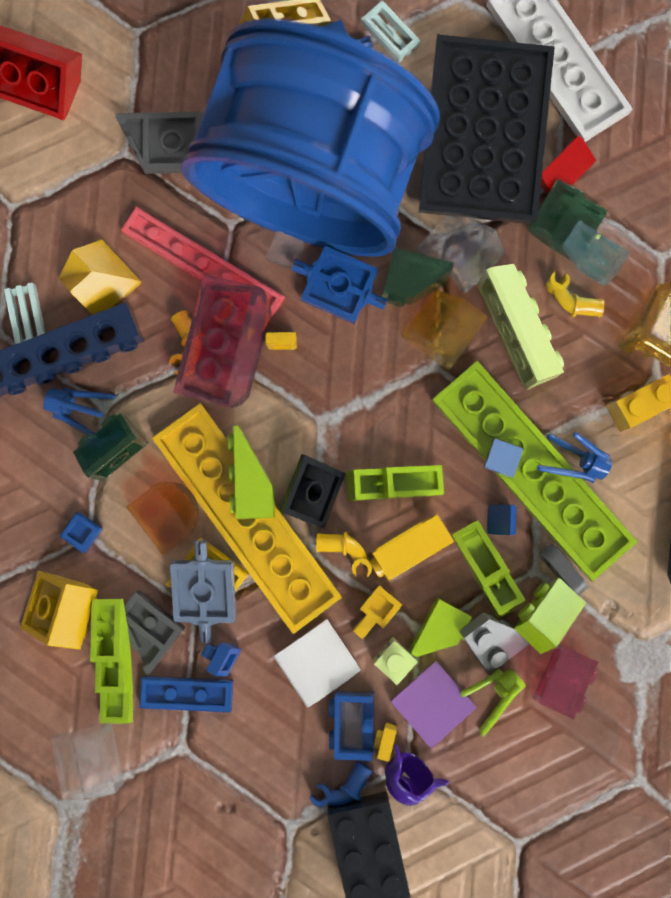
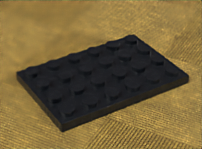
M437 34L430 94L438 106L440 120L433 141L424 152L418 213L536 224L555 46Z

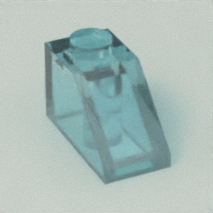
M579 220L562 245V248L577 269L603 286L616 276L630 253Z

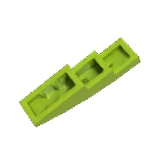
M92 599L90 662H96L95 693H100V723L129 724L133 722V679L123 599Z

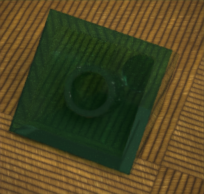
M394 248L382 297L388 299L387 302L394 306L412 305L446 285L454 263Z

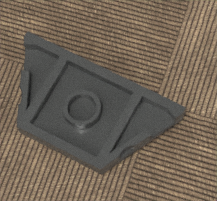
M204 112L116 113V119L145 174L182 173L181 165L183 159L186 156L189 144L195 138Z

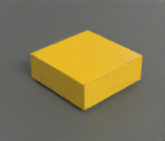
M296 332L266 333L267 348L269 350H296Z

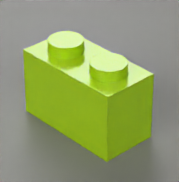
M560 578L549 584L543 582L533 593L536 598L532 603H528L518 613L520 620L513 628L540 654L559 645L586 605V602Z

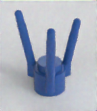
M65 387L62 390L51 388L44 399V410L53 413L54 419L61 420L94 438L96 434L66 416V414L70 415L73 410L85 414L102 417L103 412L76 404L73 397L113 400L116 398V395L103 392L72 390Z
M573 432V437L590 451L584 452L552 434L547 435L549 440L580 456L579 466L583 468L584 472L543 465L537 466L538 471L582 478L591 483H594L596 478L599 480L604 479L610 472L612 467V459L609 458L610 454L601 451L578 432Z

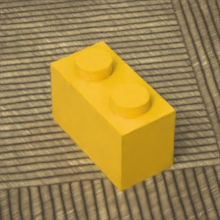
M670 374L606 406L619 432L630 429L671 408Z

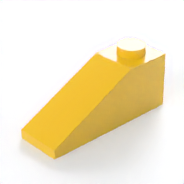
M289 0L247 6L239 24L256 19H282L322 28L329 25L331 20L320 0Z

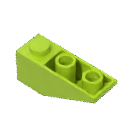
M233 426V434L228 435L229 452H234V464H229L230 482H235V495H230L231 513H236V519L275 518L274 486L241 428Z

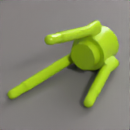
M498 668L492 675L460 693L461 697H466L492 682H496L493 689L502 700L480 727L481 736H485L510 702L526 687L523 680L510 668L504 673Z

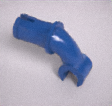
M357 761L344 785L340 784V789L331 790L327 784L318 783L316 786L324 791L325 797L318 799L311 794V802L315 806L323 807L325 805L342 806L355 800L360 801V793L374 771L360 761Z

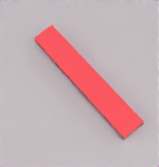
M137 206L120 230L127 237L224 296L233 298L269 323L285 300V296Z

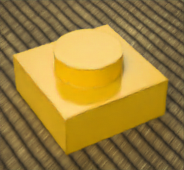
M386 722L384 731L378 729L373 747L379 749L377 759L389 762L398 725Z

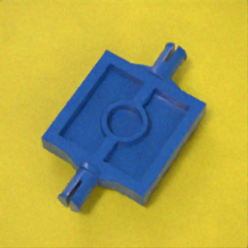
M324 246L319 259L312 266L298 259L295 260L292 266V271L307 277V286L301 297L302 302L354 325L360 311L367 303L384 310L388 299L372 293L378 268L327 246Z

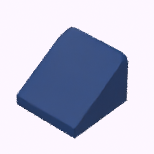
M489 505L488 534L515 535L517 506Z

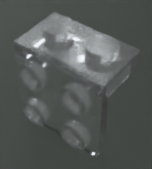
M461 215L446 216L418 246L420 255L449 271L457 289L465 294L480 281L486 269L497 263L505 252L495 229L472 217H461Z

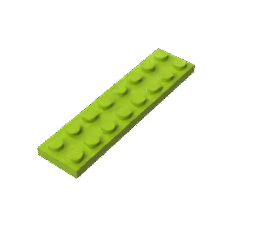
M478 361L432 399L436 407L484 461H486L493 439L523 448L513 478L494 473L589 581L593 582L638 542L582 478L537 470L538 465L569 470L574 469Z

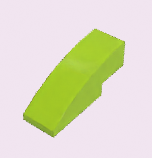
M442 465L346 471L348 501L444 495Z
M477 520L453 533L452 537L497 618L500 620L525 606L526 600L512 579L508 567L480 522Z

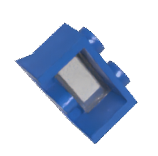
M337 691L335 699H330L329 717L334 718V730L329 732V749L334 750V759L372 761L374 754V691Z

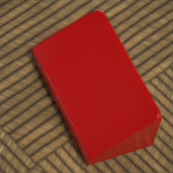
M578 135L542 172L541 189L555 202L596 162L595 157L581 136Z

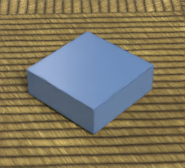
M493 439L483 468L513 478L523 448Z

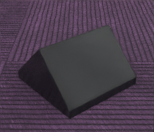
M301 454L279 512L325 529L346 473Z

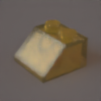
M436 289L406 329L402 338L449 371L488 316L465 299Z

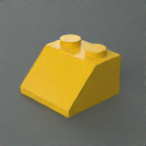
M38 570L20 629L48 646L80 650L83 639H85L88 632L92 599H97L98 590L85 583Z

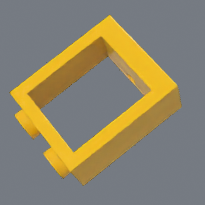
M438 514L432 515L371 551L373 559L369 560L379 578L385 576L390 581L454 541Z

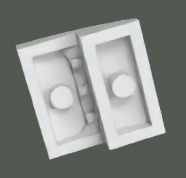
M328 619L322 621L305 635L296 639L273 656L307 708L361 671Z

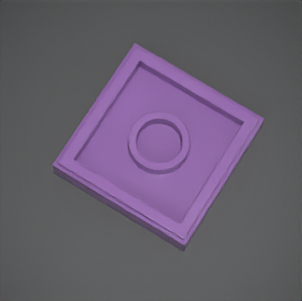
M436 660L429 664L390 700L431 749L477 708L467 696L461 697L460 693L462 690Z

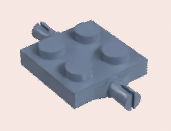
M201 540L194 541V559L173 560L170 563L174 622H189L198 625L199 642L204 643L205 641V643L212 642V625L217 623H234L236 620L234 560H213L207 558V541L203 540L201 542Z

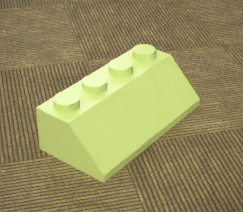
M514 264L491 267L486 269L477 287L526 391L564 373L562 369L564 362L560 353L554 351L550 343L551 333L548 327L541 323L537 315L539 308L533 297L530 298L525 289L527 283L523 273L517 271Z

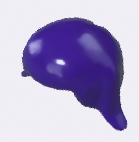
M395 745V754L385 766L384 772L387 789L397 802L406 806L417 805L430 796L438 787L449 784L447 779L434 778L428 766L420 758L411 753H400L398 745ZM403 772H405L410 778L402 776Z

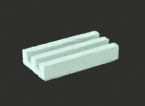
M383 0L361 18L363 27L398 64L403 61L405 56L408 57L414 48L417 49L420 46L421 40ZM379 12H381V13L383 14V16H384V17L400 32V34L409 42L407 45H406V43L395 33V30H394L389 24H387V23L378 15Z
M28 283L24 287L19 285L15 286V289H4L15 344L34 338L25 294L29 293L37 335L46 333L36 285ZM15 296L18 297L26 339H23Z

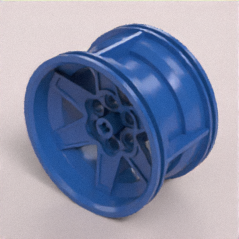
M282 19L246 21L237 25L229 33L222 52L219 72L195 138L187 148L181 170L187 181L204 196L235 215L262 228L322 249L324 246L349 255L383 256L391 253L395 248L397 237L401 231V224L397 217L399 206L418 153L427 149L433 141L439 124L440 113L433 96L417 78L395 61L363 43L325 28Z

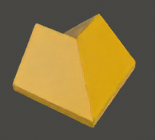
M103 240L72 250L59 276L60 281L92 315L117 306L142 283Z

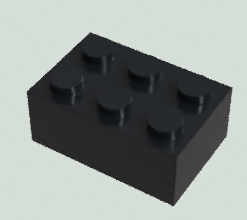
M387 791L363 796L360 801L355 800L342 806L328 805V820L345 898H411Z

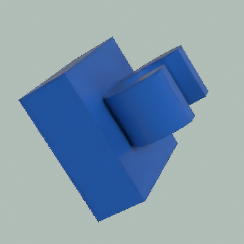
M221 642L219 646L215 644L211 646L206 643L201 652L203 657L211 661L206 671L215 676H228L242 649L233 643Z

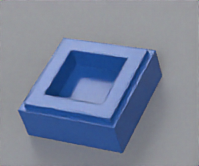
M76 511L59 537L82 553H87L103 528L82 513Z

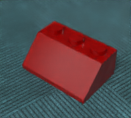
M1 25L0 98L65 120L81 82L82 53Z

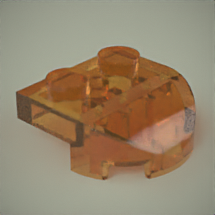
M165 481L150 486L148 491L126 506L162 555L191 535L199 520V507L193 493L180 483Z

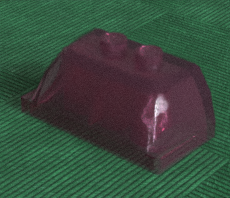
M208 275L203 276L173 393L229 408L241 406L249 398L271 316L269 298L261 287Z

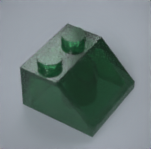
M121 413L117 416L112 414L101 423L102 428L94 435L90 433L84 436L78 442L79 447L73 451L87 478L104 481L149 444L128 417Z

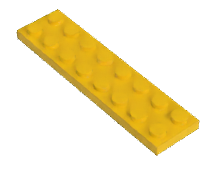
M201 403L152 438L293 634L342 598L282 513L279 512L276 505L275 518L236 519V513H231L230 495H235V482H230L229 464H234V452H229L228 439Z

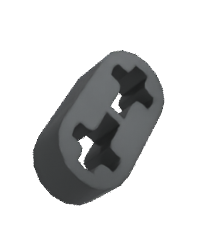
M550 543L539 552V556L553 574L568 585L578 596L588 588L584 579L553 544Z

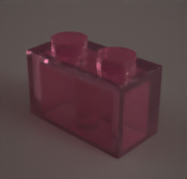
M559 644L552 653L533 699L539 704L574 720L576 713H581L585 706L586 697L584 695L588 686L592 685L597 678L598 668L596 667L598 662Z

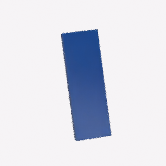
M162 676L141 677L139 708L209 712L232 711L233 680Z

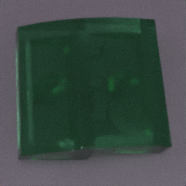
M557 179L538 211L537 222L531 223L528 231L551 249L578 263L608 210L583 198L584 192Z

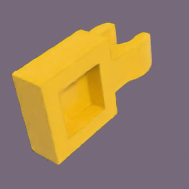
M378 585L359 608L366 615L352 631L361 639H364L376 623L384 629L401 608L402 604Z

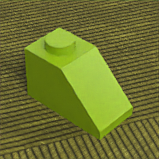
M436 597L408 649L409 653L418 657L458 645L460 639L464 640L459 631L470 623L472 617Z

